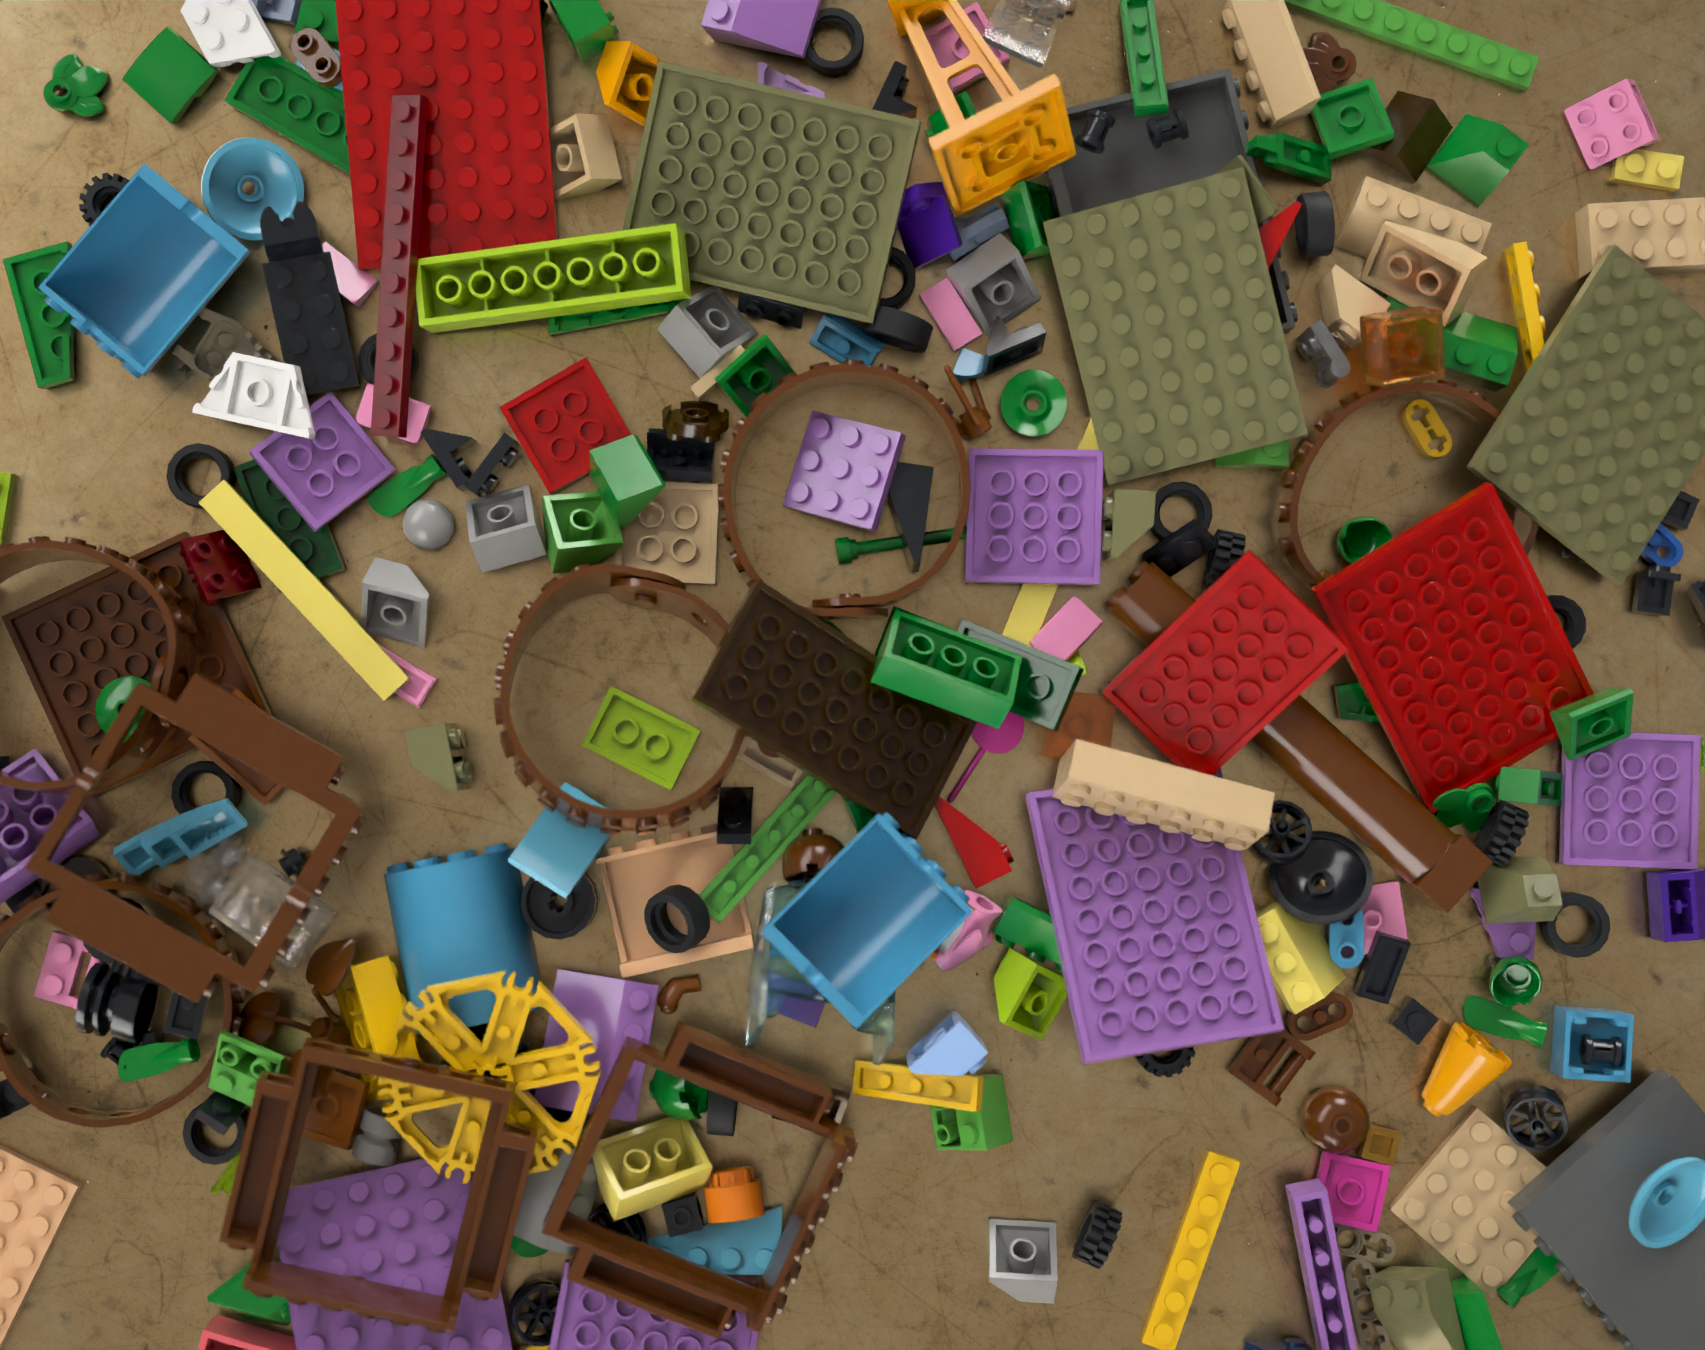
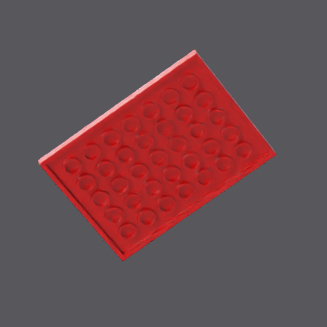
M335 0L358 269H381L392 95H422L428 97L418 259L558 240L541 0Z
M1486 482L1311 588L1330 628L1349 646L1345 656L1423 806L1432 814L1438 811L1434 808L1433 802L1441 794L1455 788L1467 789L1471 785L1484 783L1500 773L1501 767L1512 766L1559 737L1549 712L1594 694L1502 502L1491 483Z

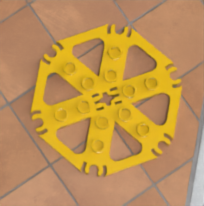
M507 970L427 986L426 990L423 989L418 995L424 1002V1007L417 1008L409 1001L405 1006V1010L404 1008L401 1010L387 1055L402 1058L409 1034L419 1031L452 1066L447 1068L484 1076L485 1071L490 1070L491 1075L499 1077L497 1079L514 1082L505 1122L538 1129L537 1141L528 1174L551 1170L552 1165H558L560 1160L554 1153V1149L562 1148L569 1155L573 1149L571 1142L576 1148L601 1070L595 1072L600 1068V1061L589 1062L585 1059L586 1054L596 1052L597 1047L593 1043L594 1038L540 980L537 990L533 994L531 990L534 985V978L530 977L525 987H518L514 982L517 974L514 971L509 975L506 984L503 983V979ZM480 990H490L495 994L496 1002L483 1042L450 1009L449 1000L451 997ZM534 1007H544L568 1033V1040L564 1044L516 1054L529 1012ZM380 1077L377 1086L385 1085L380 1087L378 1095L389 1094L394 1099V1102L386 1103L382 1107V1112L387 1113L385 1119L439 1175L442 1172L443 1164L446 1162L448 1166L445 1171V1178L449 1179L453 1170L460 1168L465 1174L462 1183L467 1184L472 1172L475 1170L491 1101ZM576 1080L580 1086V1092L572 1116L566 1122L556 1121L527 1091L528 1089ZM463 1103L451 1141L446 1146L436 1145L413 1121V1112Z

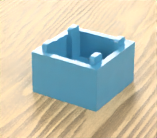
M1554 1005L1550 1073L1566 1079L1630 1083L1634 1014L1615 1009ZM1589 1034L1591 1038L1611 1039L1612 1036L1619 1037L1622 1044L1620 1065L1612 1067L1610 1063L1590 1062L1589 1065H1583L1579 1055L1581 1036Z

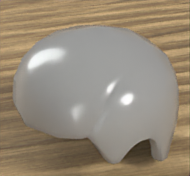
M420 499L407 508L403 516V532L409 542L419 549L437 550L448 543L454 532V519L451 512L439 501Z

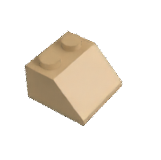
M576 113L550 128L555 201L601 191L622 180L607 115Z
M1336 264L1317 283L1324 324L1337 344L1345 348L1347 346L1354 348L1367 338L1391 305V303Z

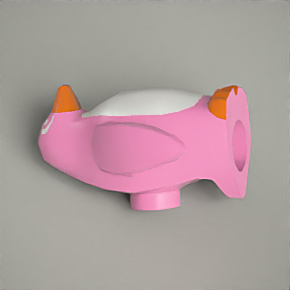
M965 890L964 892L970 897L967 904L974 911L930 955L935 965L941 970L950 971L974 957L981 948L986 949L992 940V931L988 929L992 920L1001 915L1003 912L1002 908L980 893Z

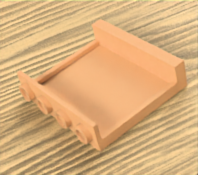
M717 824L700 827L702 834L688 836L687 831L668 835L669 841L656 844L655 838L635 842L636 849L623 852L622 846L602 850L603 857L595 859L596 864H599L620 955L621 964L619 967L622 978L755 947L756 944L745 896L720 924L710 916V929L706 938L682 953L666 951L656 944L648 933L644 921L646 904L655 894L669 886L678 884L689 887L697 894H700L735 855L733 844H717ZM667 903V914L670 922L679 932L687 935L688 926L685 917L677 907Z

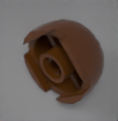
M822 829L804 830L803 836L794 839L786 847L782 861L783 879H785L786 883L807 885L844 848L843 844L831 835H824Z
M1340 1085L1321 1087L1320 1090L1315 1091L1305 1099L1300 1110V1126L1306 1138L1317 1149L1330 1154H1345L1355 1150L1365 1141L1369 1131L1370 1116L1364 1102L1353 1091Z

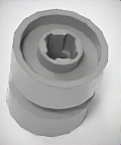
M364 1108L359 1126L364 1132L362 1135L356 1136L352 1156L373 1165L393 1166L395 1165L400 1147L396 1139L401 1138L402 1135L385 1119L387 1113H383L382 1108Z

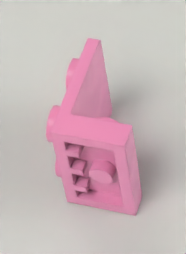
M1626 78L1565 109V115L1589 169H1596L1641 146H1650L1661 140L1633 79Z

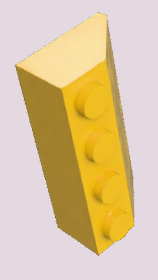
M389 955L350 966L342 985L335 992L344 1024L350 1030L349 1040L351 1047L386 1055L400 1012L403 1008L405 1010L407 1000L400 993L396 982L398 980L396 965L393 961H390ZM416 1031L408 1036L402 1058H413L425 1063L419 1057L416 1047L418 1036ZM360 1073L361 1080L371 1083L367 1095L368 1101L393 1099L389 1094L378 1095L380 1087L385 1085L377 1086L380 1077Z

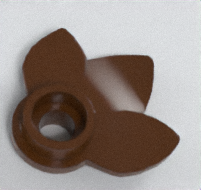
M1325 32L1312 33V48H1304L1303 51L1319 94L1334 90L1338 82L1345 81L1354 74L1356 59L1350 50L1340 47L1338 40L1333 35ZM1337 59L1345 61L1344 67L1340 69L1334 68L1333 63Z

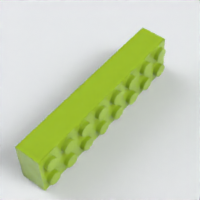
M677 223L420 258L417 264L416 280L419 326L431 333L692 299L685 232Z

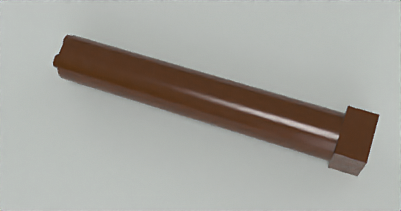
M1144 561L1127 577L1131 583L1126 589L1123 586L1117 588L1106 600L1105 604L1109 606L1107 612L1147 647L1195 599L1153 561L1150 564ZM1301 695L1294 699L1250 740L1403 879L1400 882L1429 908L1448 913L1493 863L1464 835L1453 833Z

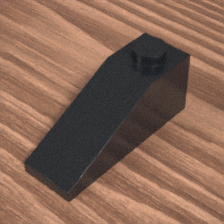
M898 462L889 489L888 505L911 570L919 572L934 467Z

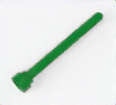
M964 526L960 540L966 539L967 526ZM954 528L925 532L923 546L950 542ZM900 536L856 542V539L849 540V537L835 538L839 565L852 563L853 559H858V555L904 549Z

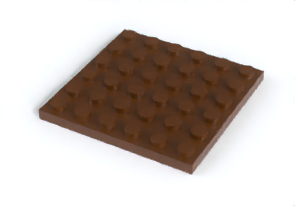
M183 532L129 557L128 563L133 559L159 575L156 579L157 582L161 580L167 587L171 585L183 598L184 601L180 604L187 615L191 614L198 630L195 633L197 658L194 674L203 676L231 693L237 688L259 709L271 715L270 708L221 602L207 607L205 602H201L199 599L200 594L196 588L199 584L192 583L191 579L195 575L188 574L187 570L190 568L187 567L183 556L179 554V551H181L179 546L181 544L180 540L190 538L189 533ZM107 567L2 616L74 776L82 773L106 735L100 728L96 718V702L103 688L111 681L125 676L140 677L151 683L161 655L168 650L167 628L158 605L135 579L113 567ZM179 726L170 728L165 739L148 761L136 771L117 782L93 790L89 799L198 749L188 739L191 733Z

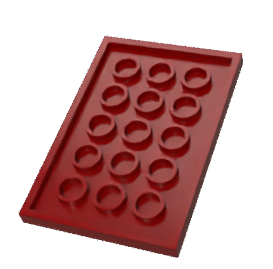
M1249 549L1102 690V693L1176 766L1213 775L1349 650V646Z

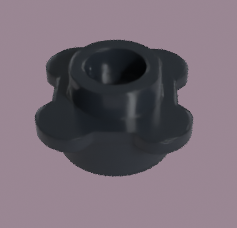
M295 847L288 851H285L283 848L280 852L283 858L278 860L288 877L294 875L297 879L306 863Z

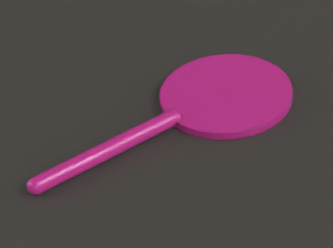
M1008 712L999 729L975 721L977 724L972 732V736L980 746V749L947 799L949 803L955 800L986 751L1005 753L1019 744L1024 734L1023 717Z

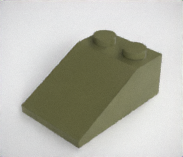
M1389 1266L1367 1278L1374 1311L1397 1350H1465L1447 1268Z

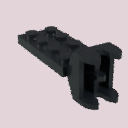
M297 201L293 210L294 219L287 217L281 221L279 215L270 206L266 207L261 214L260 230L269 262L262 265L284 363L300 367L306 396L360 386L331 253L323 252L319 227L311 209L305 203Z

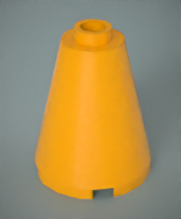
M1456 1021L1450 1029L1421 1093L1422 1098L1425 1100L1423 1106L1437 1117L1441 1114L1445 1116L1451 1115L1506 1072L1513 1064L1511 1059L1500 1048L1494 1053L1496 1050L1489 1044L1490 1040L1469 1025L1463 1022L1459 1024Z

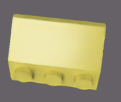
M1277 901L1256 912L1273 985L1288 1011L1293 1014L1301 1012L1325 998L1346 978L1341 967L1337 966L1331 959L1329 946L1316 924L1296 919L1288 914Z
M670 1116L600 1140L592 1154L600 1194L614 1221L704 1189L703 1187L707 1186L713 1168L689 1121L677 1120Z

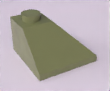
M1543 856L1510 858V861L1505 863L1504 866L1492 863L1478 879L1485 924L1554 921L1563 906L1557 874Z

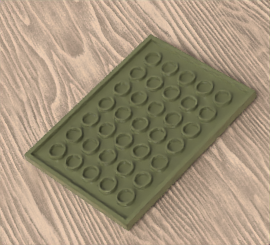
M658 60L623 230L677 223L685 232L690 280L873 324L881 299L922 121Z
M1243 167L1043 222L1099 451H1104L1103 467L1108 485L1308 435Z
M1616 245L1607 246L1466 468L1484 483L1493 484L1498 494L1610 582L1622 584L1705 453V319Z

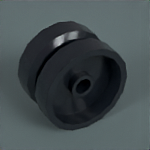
M586 871L567 896V902L563 906L557 904L556 897L558 894L532 877L528 879L522 889L520 905L523 917L533 931L545 938L560 940L575 936L591 924L599 909L600 894L596 881L588 871Z

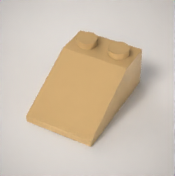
M1384 221L1359 280L1445 327L1462 314L1488 257L1458 241L1390 221Z

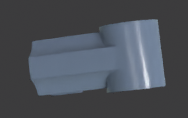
M997 203L966 220L964 218L955 220L963 245L949 254L956 263L997 234H1003L1010 229L1007 218Z

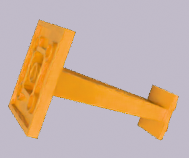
M886 0L899 37L905 34L908 35L949 128L928 139L948 200L956 217L1008 191L1018 182L1029 180L1077 155L1062 87L1055 74L1020 91L957 0ZM945 14L970 52L968 57L947 68H942L938 64L921 27ZM972 68H980L998 94L1001 102L965 120L949 87V82Z

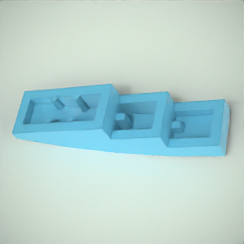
M228 798L175 816L143 831L114 847L113 856L129 873L140 875L157 864L162 869L184 855L191 859L246 827L248 822Z

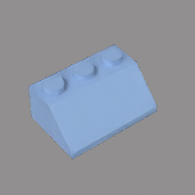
M954 1009L906 1053L908 1068L912 1073L963 1076L967 1071L973 1074L980 1069L987 1061L984 1056L988 1051L982 1038Z

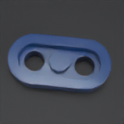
M1660 523L1641 556L1650 565L1673 567L1682 559L1683 547L1681 542ZM1659 547H1662L1665 550L1664 558H1661L1658 555L1657 551Z

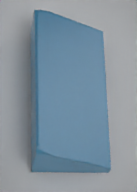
M830 313L823 315L809 341L810 344L844 364V360L854 359L862 360L864 365L873 366L886 345L869 336L864 329L843 316Z

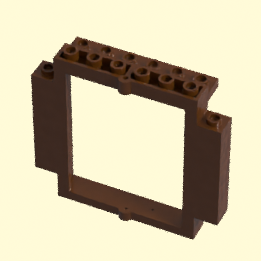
M199 674L192 676L177 702L143 683H137L25 866V869L63 889L44 921L195 1003H198L203 996L210 998L220 981L215 977L216 973L252 993L255 992L258 985L265 988L275 972V969L270 967L276 955L283 958L294 940L288 936L295 924L302 927L312 909L306 906L311 896L315 894L320 897L330 878L324 876L331 863L338 866L348 850L342 844L349 833L356 836L366 819L360 815L364 808L354 803L352 798L343 793L338 794L328 788L330 783L337 786L347 767L342 765L345 757ZM144 707L335 814L245 966L240 965L51 861Z
M678 1021L665 1051L626 1036L543 1220V1234L576 1246L568 1264L567 1280L717 1339H720L724 1328L730 1329L736 1310L746 1314L748 1329L760 1333L765 1322L771 1324L775 1314H781L787 1301V1294L785 1292L789 1283L794 1284L798 1279L801 1271V1264H799L804 1252L807 1254L810 1252L815 1240L813 1231L818 1222L823 1223L829 1210V1203L827 1201L831 1192L836 1193L843 1180L844 1174L841 1172L846 1161L851 1162L857 1150L858 1143L855 1142L856 1139L852 1128L822 1116V1114L825 1116L829 1114L834 1102L830 1083L681 1021ZM635 1060L826 1138L797 1203L791 1210L786 1227L758 1287L567 1212Z
M307 1038L303 1045L296 1077L263 1070L257 1080L219 1242L227 1243L228 1247L235 1250L254 1249L252 1261L245 1274L242 1289L249 1290L253 1295L263 1298H271L273 1296L284 1297L288 1302L297 1305L318 1304L323 1309L331 1312L347 1310L356 1312L358 1316L366 1319H376L377 1317L391 1319L394 1324L400 1326H410L411 1324L426 1326L427 1330L434 1333L454 1332L463 1292L469 1293L472 1298L477 1300L498 1299L538 1134V1129L505 1122L514 1082L427 1064L413 1058H400L313 1038ZM320 1064L491 1101L444 1296L372 1282L360 1276L348 1277L272 1261Z

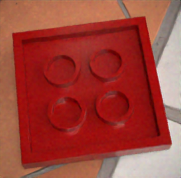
M586 357L499 407L551 495L590 473V450L632 435Z

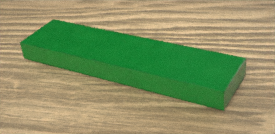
M1119 0L1134 116L1168 113L1169 104L1154 0Z

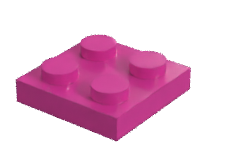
M1322 1151L1316 1178H1319L1327 1189L1333 1223L1377 1232L1391 1166L1347 1154H1330Z

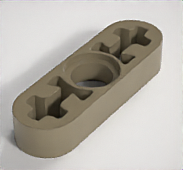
M1333 1223L1339 1255L1378 1264L1388 1263L1395 1257L1397 1251L1396 1243L1385 1231L1378 1229L1377 1232ZM1346 1230L1353 1231L1356 1236L1355 1243L1349 1248L1340 1247L1338 1244L1340 1233ZM1363 1234H1366L1365 1239L1369 1243L1378 1244L1380 1239H1382L1387 1245V1249L1380 1250L1379 1255H1377V1252L1372 1247L1363 1245Z
M1348 1257L1343 1262L1342 1271L1357 1342L1363 1350H1387L1390 1345V1336L1380 1320L1378 1322L1375 1321L1379 1318L1374 1309L1368 1314H1362L1357 1310V1303L1360 1298L1364 1296L1371 1297L1370 1289L1360 1288L1357 1278L1354 1275H1350L1351 1272L1355 1271V1265L1359 1264L1363 1269H1366L1361 1274L1363 1284L1369 1287L1367 1278L1376 1274L1375 1268L1369 1261ZM1360 1322H1372L1374 1331L1381 1336L1376 1339L1377 1345L1372 1346L1369 1341H1365V1339L1370 1338V1330L1366 1323L1360 1324Z

